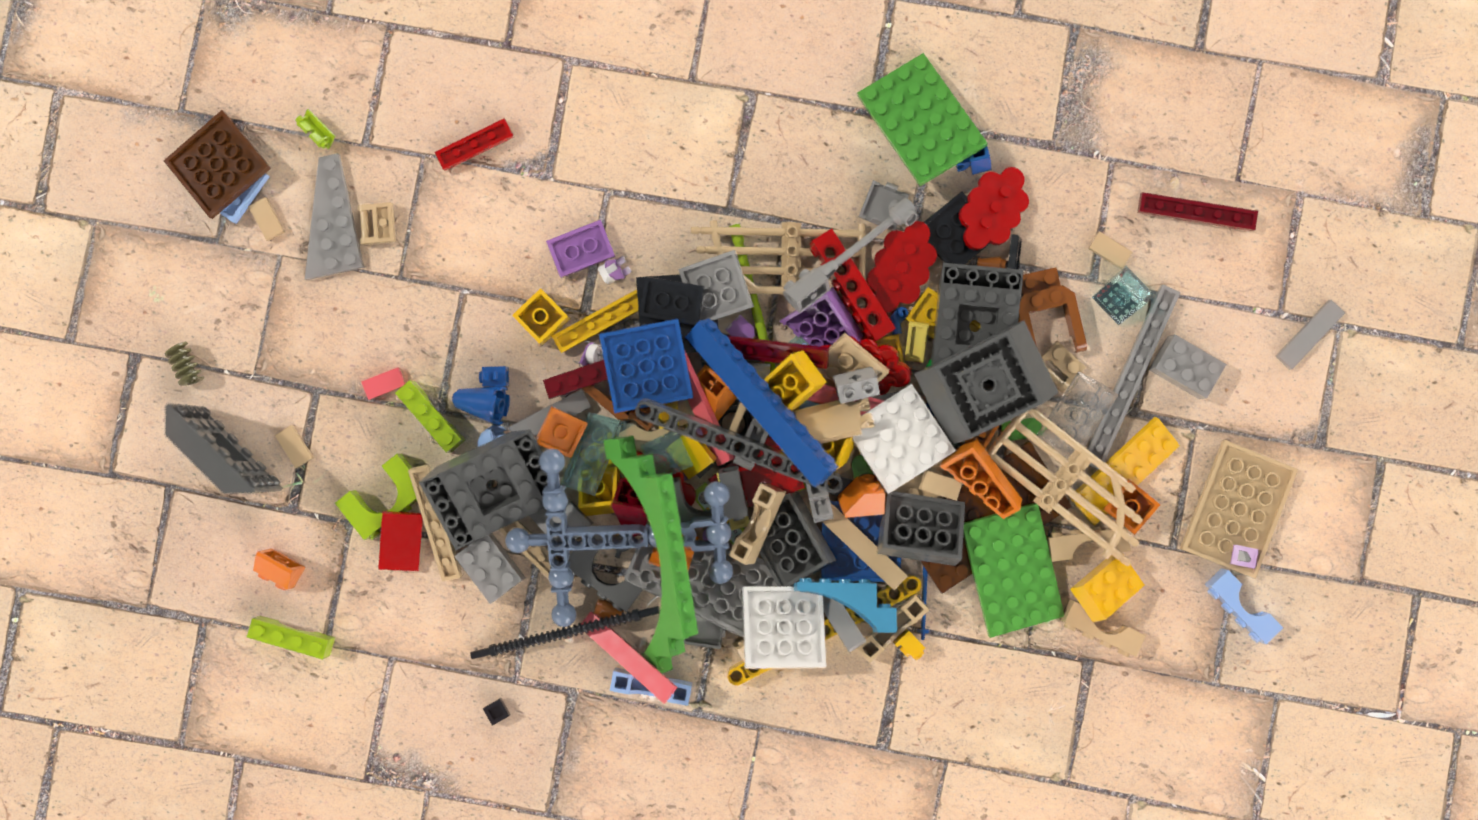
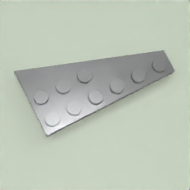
M338 153L319 157L305 280L364 268L341 157Z

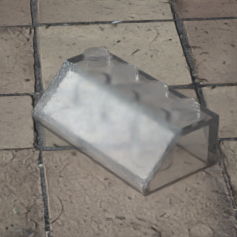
M1078 372L1048 419L1085 447L1118 397V394L1099 381ZM1044 425L1037 434L1038 437L1067 459L1075 450Z

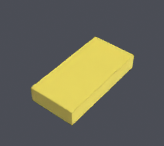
M909 321L905 361L924 363L929 323Z

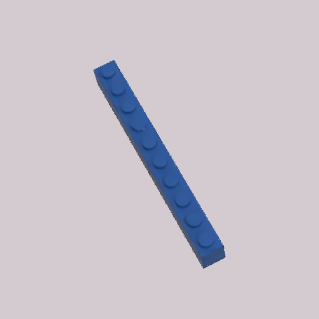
M710 319L698 321L685 338L814 487L825 482L838 468L834 459L822 449L821 444L809 434L808 429L782 403L781 398L769 388L768 383L743 358V354L730 343V339L723 335L718 329L717 324Z

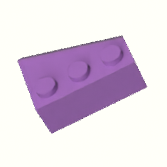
M833 287L801 313L795 309L780 320L784 326L787 325L792 329L797 337L800 336L812 346L832 345L844 333L856 338L858 341H861L864 337V334Z

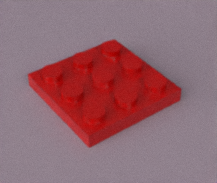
M771 437L765 440L764 444L781 450ZM763 450L759 452L758 457L764 454ZM775 456L771 461L774 464H780L783 459ZM754 464L751 471L739 466L744 494L749 507L754 506L752 501L760 483H770L786 491L785 495L805 488L803 482L758 464ZM795 464L791 465L790 469L792 471H799Z

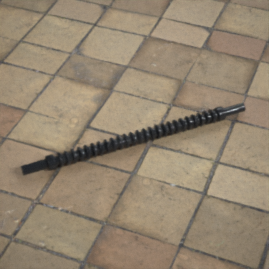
M655 606L643 610L634 609L631 613L630 611H627V614L622 612L621 615L616 614L615 617L611 615L610 618L606 616L605 619L600 618L599 621L595 619L594 622L590 620L589 623L584 622L583 625L581 623H578V626L573 624V627L568 626L567 629L562 627V630L560 628H557L556 631L552 629L551 632L546 631V634L541 632L540 635L538 633L535 636L530 635V638L525 636L524 639L520 637L519 640H509L508 643L504 641L503 644L500 642L498 645L491 644L488 648L470 652L471 659L489 655L494 657L498 656L499 653L503 654L504 651L505 653H508L509 650L513 652L514 649L518 651L520 648L524 649L525 646L527 648L530 645L534 647L536 644L540 645L541 642L546 644V641L551 643V640L556 641L557 638L559 640H562V637L567 639L568 636L572 638L573 635L578 636V633L583 635L584 632L586 634L589 631L594 632V629L599 631L600 628L604 630L605 627L610 628L611 625L613 627L616 624L620 626L621 623L626 624L627 621L629 623H632V620L634 622L641 621V618L660 614V608Z

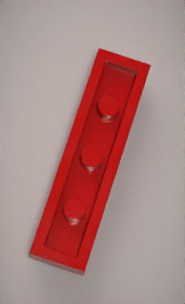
M503 118L436 151L435 154L442 169L446 171L514 138V135L506 119Z

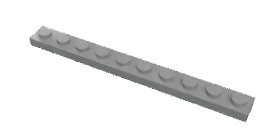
M1164 284L1160 285L1087 447L1090 452L1103 462L1107 458L1181 293ZM1093 463L1089 464L1090 467L1097 470L1099 469Z

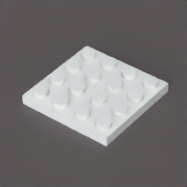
M912 384L866 412L872 413L875 426L861 429V435L853 436V442L887 494L956 451Z
M794 587L742 588L745 669L826 667L823 596L808 592H796Z

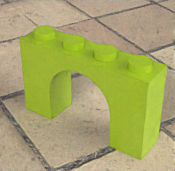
M396 454L382 465V468L395 483L398 492L396 503L388 511L409 512L412 510L411 505L417 501L408 472L413 467L402 454ZM356 490L349 491L335 502L336 506L363 540L370 538L374 540L381 534L382 513L372 510Z

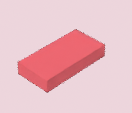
M397 367L361 381L368 400L401 388L405 381L400 368Z

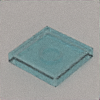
M670 431L640 445L644 455L653 454L656 474L674 475L693 466L680 435L676 432Z

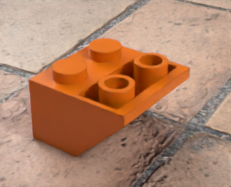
M705 364L698 372L697 377L718 421L737 397L716 372Z

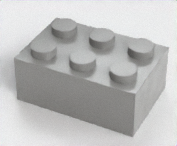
M1171 335L1166 338L1148 370L1197 399H1206L1227 364L1181 337Z
M492 533L474 541L454 556L490 604L525 579V576Z

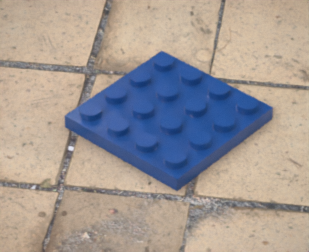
M678 319L599 334L614 413L636 409L638 402L644 398L661 404L694 398ZM644 404V405H641L640 408L649 407V406Z
M830 501L843 514L839 502ZM882 514L847 518L878 547ZM822 522V535L837 561L821 569V579H831L834 581H839V579H851V581L868 579L871 582H885ZM887 556L901 569L900 557Z

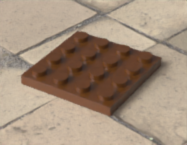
M223 110L217 113L163 160L211 219H214L271 169L270 165Z

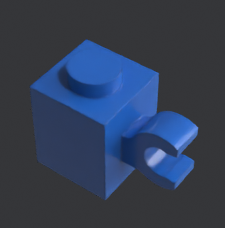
M988 146L956 165L957 172L964 171L969 166L971 167L972 175L992 170Z
M482 367V371L479 372V382L482 383V387H509V367Z

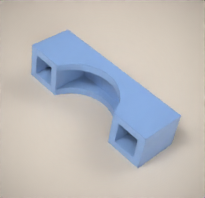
M1221 568L1205 583L1209 589L1207 592L1214 599L1218 598L1223 603L1221 607L1227 613H1232L1236 617L1235 622L1240 627L1246 628L1250 632L1248 634L1249 637L1256 643L1267 644L1283 629L1270 613L1261 611L1249 614L1243 609L1239 600L1242 584L1229 570Z
M615 667L610 691L628 695L643 694L656 697L626 669ZM668 678L678 688L667 702L688 706L693 682Z

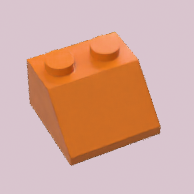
M865 474L856 477L837 496L845 518L885 514V492L875 475Z
M271 548L257 551L253 571L258 573L259 578L276 583L275 586L277 588L289 590L295 587L305 567Z

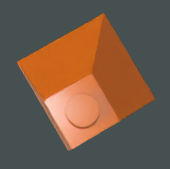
M1128 479L1127 482L1133 484L1136 489L1131 493L1124 486L1121 487L1125 505L1143 519L1138 524L1132 518L1125 515L1124 527L1135 535L1161 504ZM1108 502L1103 510L1116 520L1117 508Z

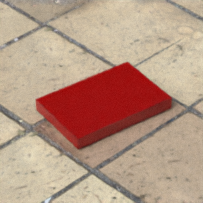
M382 511L378 570L419 571L423 522L421 513Z

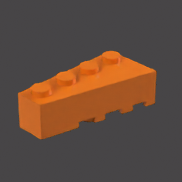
M977 438L955 449V452L942 459L940 467L945 471H949L959 483L962 482L967 486L973 495L979 496L984 501L983 503L1002 519L1020 510L1022 498Z

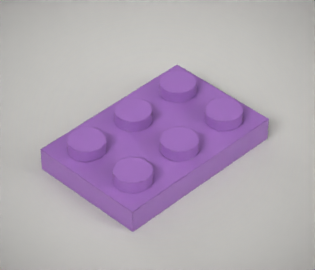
M601 219L546 241L560 278L615 257Z

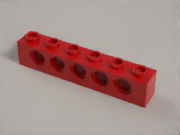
M832 228L810 243V251L815 258H819L821 261L820 266L835 260L846 251ZM825 250H832L834 258H828L825 255ZM850 257L840 265L845 270L844 275H839L835 271L831 276V284L836 291L839 290L843 297L841 299L844 305L851 308L853 312L852 317L857 324L860 323L864 330L862 332L865 338L877 341L896 328ZM847 282H851L855 285L854 292H851L847 289ZM858 299L865 301V308L858 307ZM869 315H872L876 318L875 325L869 324Z

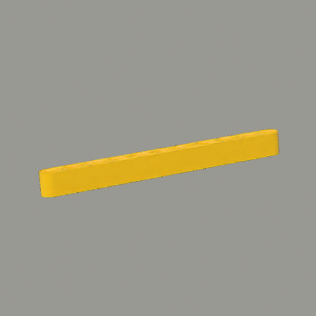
M908 574L906 579L897 587L899 594L896 598L889 597V591L892 589L889 585L878 589L877 597L881 598V604H890L891 607L916 594L921 589V581L916 576ZM909 579H915L916 586L913 589H908L906 586ZM847 606L845 607L855 624L864 621L860 616L854 615V611ZM825 617L824 625L829 626V631L825 634V640L837 635V632L828 618ZM740 661L729 668L727 678L732 685L738 686L772 668H758L754 671L745 669V663ZM733 671H740L742 677L735 680L731 677V673Z

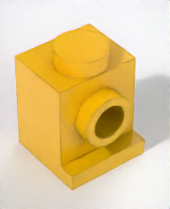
M907 628L893 641L897 647L902 646L900 650L907 658L911 655L915 660H918L924 654L923 650L925 647Z

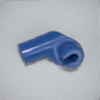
M906 307L897 308L891 315L890 320L896 328L892 331V335L902 334L901 323L908 316V309Z

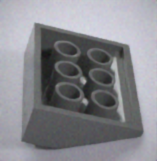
M892 491L889 494L886 493L885 514H882L877 554L955 566L962 560L965 502Z
M799 492L785 495L759 552L778 587H790L794 583L799 582L800 579L807 578L837 561L817 524L814 523V519Z

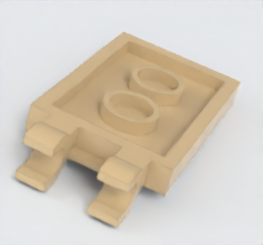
M868 398L840 404V401L837 400L795 410L796 419L808 429L809 434L820 444L861 435V429L875 426L872 413H866L862 417L860 415L861 411L870 410Z

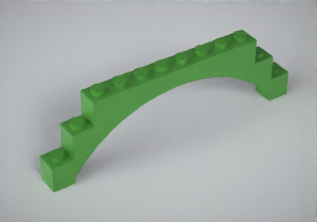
M634 435L618 436L603 440L606 459L611 460L620 469L636 492L650 522L660 560L662 580L661 609L654 636L646 651L641 653V655L663 674L673 670L671 657L685 652L683 639L698 634L672 474H656L653 454L637 455Z

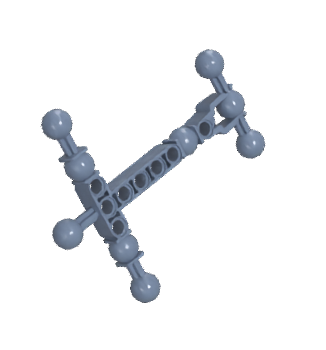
M548 449L541 454L539 459L540 467L547 473L548 486H545L543 490L544 495L542 499L543 506L547 510L546 516H548L546 520L547 533L529 534L525 529L515 528L507 533L505 543L507 548L514 553L524 552L529 546L548 545L549 563L551 566L548 579L552 585L551 592L557 595V605L552 609L551 617L556 625L567 627L574 623L577 615L574 606L569 603L568 592L573 587L572 582L574 579L573 572L569 568L570 562H568L570 550L640 548L644 545L645 547L651 545L657 548L652 528L648 524L646 526L633 524L568 527L565 512L568 498L564 492L565 485H560L559 472L565 465V459L559 450ZM713 482L704 490V498L711 505L712 516H694L691 518V521L680 523L681 532L684 535L682 537L684 546L691 547L694 552L714 551V561L708 567V575L715 583L723 584L727 583L733 576V567L726 560V549L730 547L727 542L731 538L732 532L726 523L728 518L724 516L723 505L729 499L730 493L723 483ZM552 517L560 518L561 523H555ZM708 526L706 536L709 541L696 540L697 533L694 528ZM640 533L643 538L636 539L633 534ZM596 534L601 535L603 540L598 541L593 536ZM620 534L623 539L617 540L613 535ZM579 535L583 540L576 541L573 536ZM554 536L561 537L563 541H555ZM561 555L564 560L558 561L555 556Z

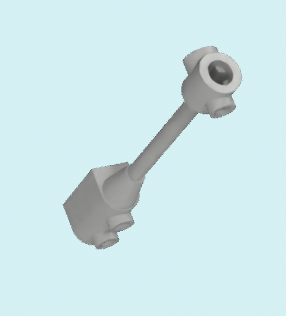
M903 198L901 201L894 199L889 205V218L839 257L817 268H813L811 271L804 269L799 275L800 279L795 283L792 280L788 281L784 286L785 291L783 292L786 300L799 313L808 308L830 290L828 279L851 256L894 223L900 226L903 223L906 226L912 225L918 217L913 203L907 198Z

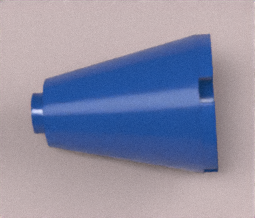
M504 386L458 389L453 394L452 402L455 408L499 426L504 422L501 421L502 417H506L508 414L510 395L506 394L505 390L508 389Z

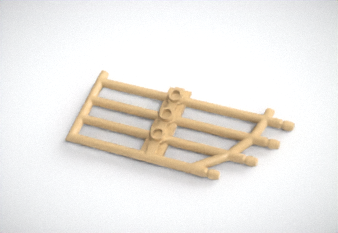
M710 220V227H691L692 234L712 235L714 246L696 247V253L721 255L735 250L737 255H781V267L741 266L743 274L781 275V287L757 286L744 276L750 294H783L785 291L784 286L788 281L792 280L795 283L800 279L801 271L804 269L811 271L813 269L801 268V256H813L810 248H801V237H819L830 230L801 229V223L782 222L781 228L718 227L716 220ZM858 224V230L833 229L837 237L858 238L859 241L866 236V224ZM719 235L781 236V248L722 247ZM866 246L851 256L858 257V270L864 279ZM826 249L825 255L834 257V252ZM838 268L836 272L839 275H844L845 270L844 268ZM847 288L851 292L855 291V288ZM839 290L836 291L838 295H842Z
M1035 408L1013 418L987 450V453L996 465L1036 495L1033 501L1048 513L1054 509L1105 549L1101 555L1107 560L1112 555L1117 560H1120L1122 564L1129 566L1131 560L1115 547L1120 537L1135 547L1140 543L1124 529L1125 515L1132 518L1138 524L1143 520L1140 515L1135 514L1131 508L1125 505L1121 486H1124L1127 491L1132 493L1136 489L1134 485L1127 482L1124 477ZM1027 414H1030L1075 449L1068 459L1020 423ZM1015 429L1062 465L1055 474L1008 439ZM1002 445L1006 446L1049 480L1042 490L995 454ZM1090 463H1093L1111 477L1115 496L1084 473V470ZM1078 478L1117 508L1116 522L1071 488ZM1065 493L1114 531L1109 542L1058 503Z

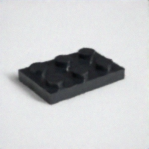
M645 276L639 316L667 321L678 319L679 323L696 325L700 320L705 286Z

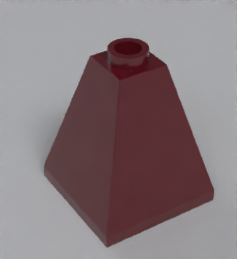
M620 478L611 503V507L620 525L640 524L645 526L648 517L636 492L627 479ZM635 533V534H633V536H634V537H636V536H641V534H640V533Z

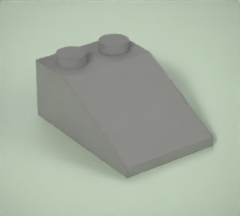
M568 498L565 511L568 527L591 526L594 522ZM545 508L529 516L544 533H547L546 520L548 516H546L547 510ZM552 517L555 523H561L560 518ZM579 535L573 536L576 541L580 538ZM554 536L555 541H563L561 537Z

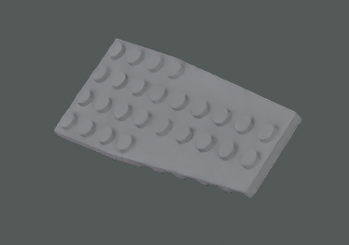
M644 545L636 548L625 575V581L661 598V569L649 563L654 547L651 545L645 547ZM726 550V560L733 567V576L727 583L718 584L712 581L708 575V567L714 561V551L694 552L688 574L695 615L744 637L742 588L778 587L764 560L757 557L755 564L745 565L730 557V550Z

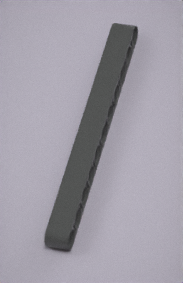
M641 399L636 406V415L642 420L812 485L800 470L795 472L790 469L794 463L779 449L651 399ZM648 405L651 411L643 413L640 410V406ZM666 412L670 418L663 421L659 418V414ZM684 419L689 425L686 428H681L677 422ZM699 427H705L708 432L705 435H699L696 430ZM718 434H723L726 440L720 443L716 441L715 437ZM736 442H743L745 447L737 450L734 447ZM761 449L764 454L761 457H756L753 455V451ZM779 456L783 460L780 464H774L771 461L772 458ZM834 471L825 482L815 487L830 493H837L841 490L843 484L839 473ZM836 478L838 483L835 486H830L827 484L829 479Z

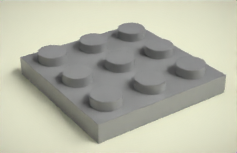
M735 250L678 269L683 283L705 286L699 321L705 319L713 321L754 307Z

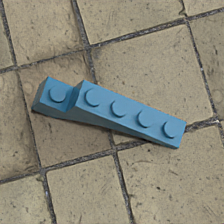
M803 578L800 579V582L794 583V591L821 595L847 606L872 627L873 633H897V608H890V604H878L877 608V583H871V580L860 579L859 583H851V579H839V583H831V579H819V582H812V579Z

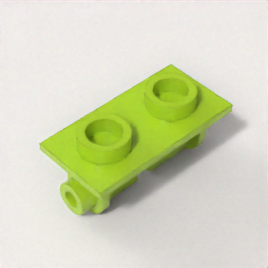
M307 109L304 117L300 115L295 119L297 126L306 134L311 132L309 137L318 147L329 150L335 135Z

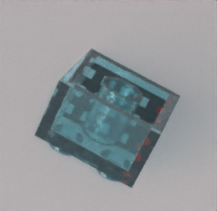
M1125 266L1099 289L1092 298L1120 325L1146 305L1153 296V293Z

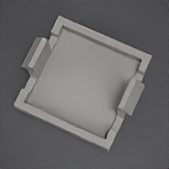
M873 180L858 217L880 225L889 218L890 203L894 199L899 201L903 198L908 199L909 194L897 191L898 186L890 182L882 185ZM894 223L887 229L894 231L897 224Z
M695 615L698 634L683 639L684 644L721 649L722 637H725L726 629Z

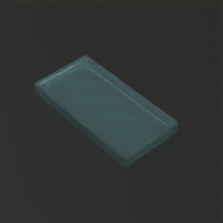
M589 412L586 419L588 425L569 461L560 485L595 496L609 461L606 459L603 440L618 437L623 422Z

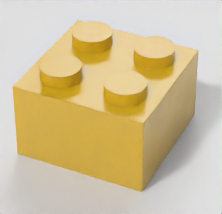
M541 288L512 315L542 346L571 319Z

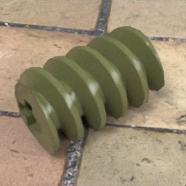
M186 341L172 346L165 352V357L169 358L168 363L173 365L171 367L172 371L176 372L175 377L180 379L178 381L180 386L192 385L204 379V376H197L202 372L201 369L194 370L198 363L190 362L195 356L187 355L191 352V348L184 349L188 344Z

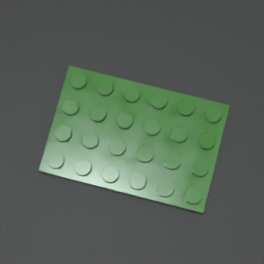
M924 53L857 92L858 98L919 186L924 185L987 147L988 143Z
M1036 503L1021 506L1019 511L1004 519L998 514H993L964 522L963 536L987 634L990 638L1064 617L1039 506Z

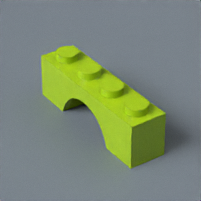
M409 380L395 392L398 398L446 453L453 452L465 441V438L437 411L430 402L428 395L415 381Z
M261 615L252 618L247 638L322 660L330 656L335 640L333 636L290 628L281 624L278 620Z

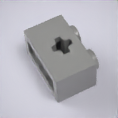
M872 366L833 376L840 404L880 395L877 377Z

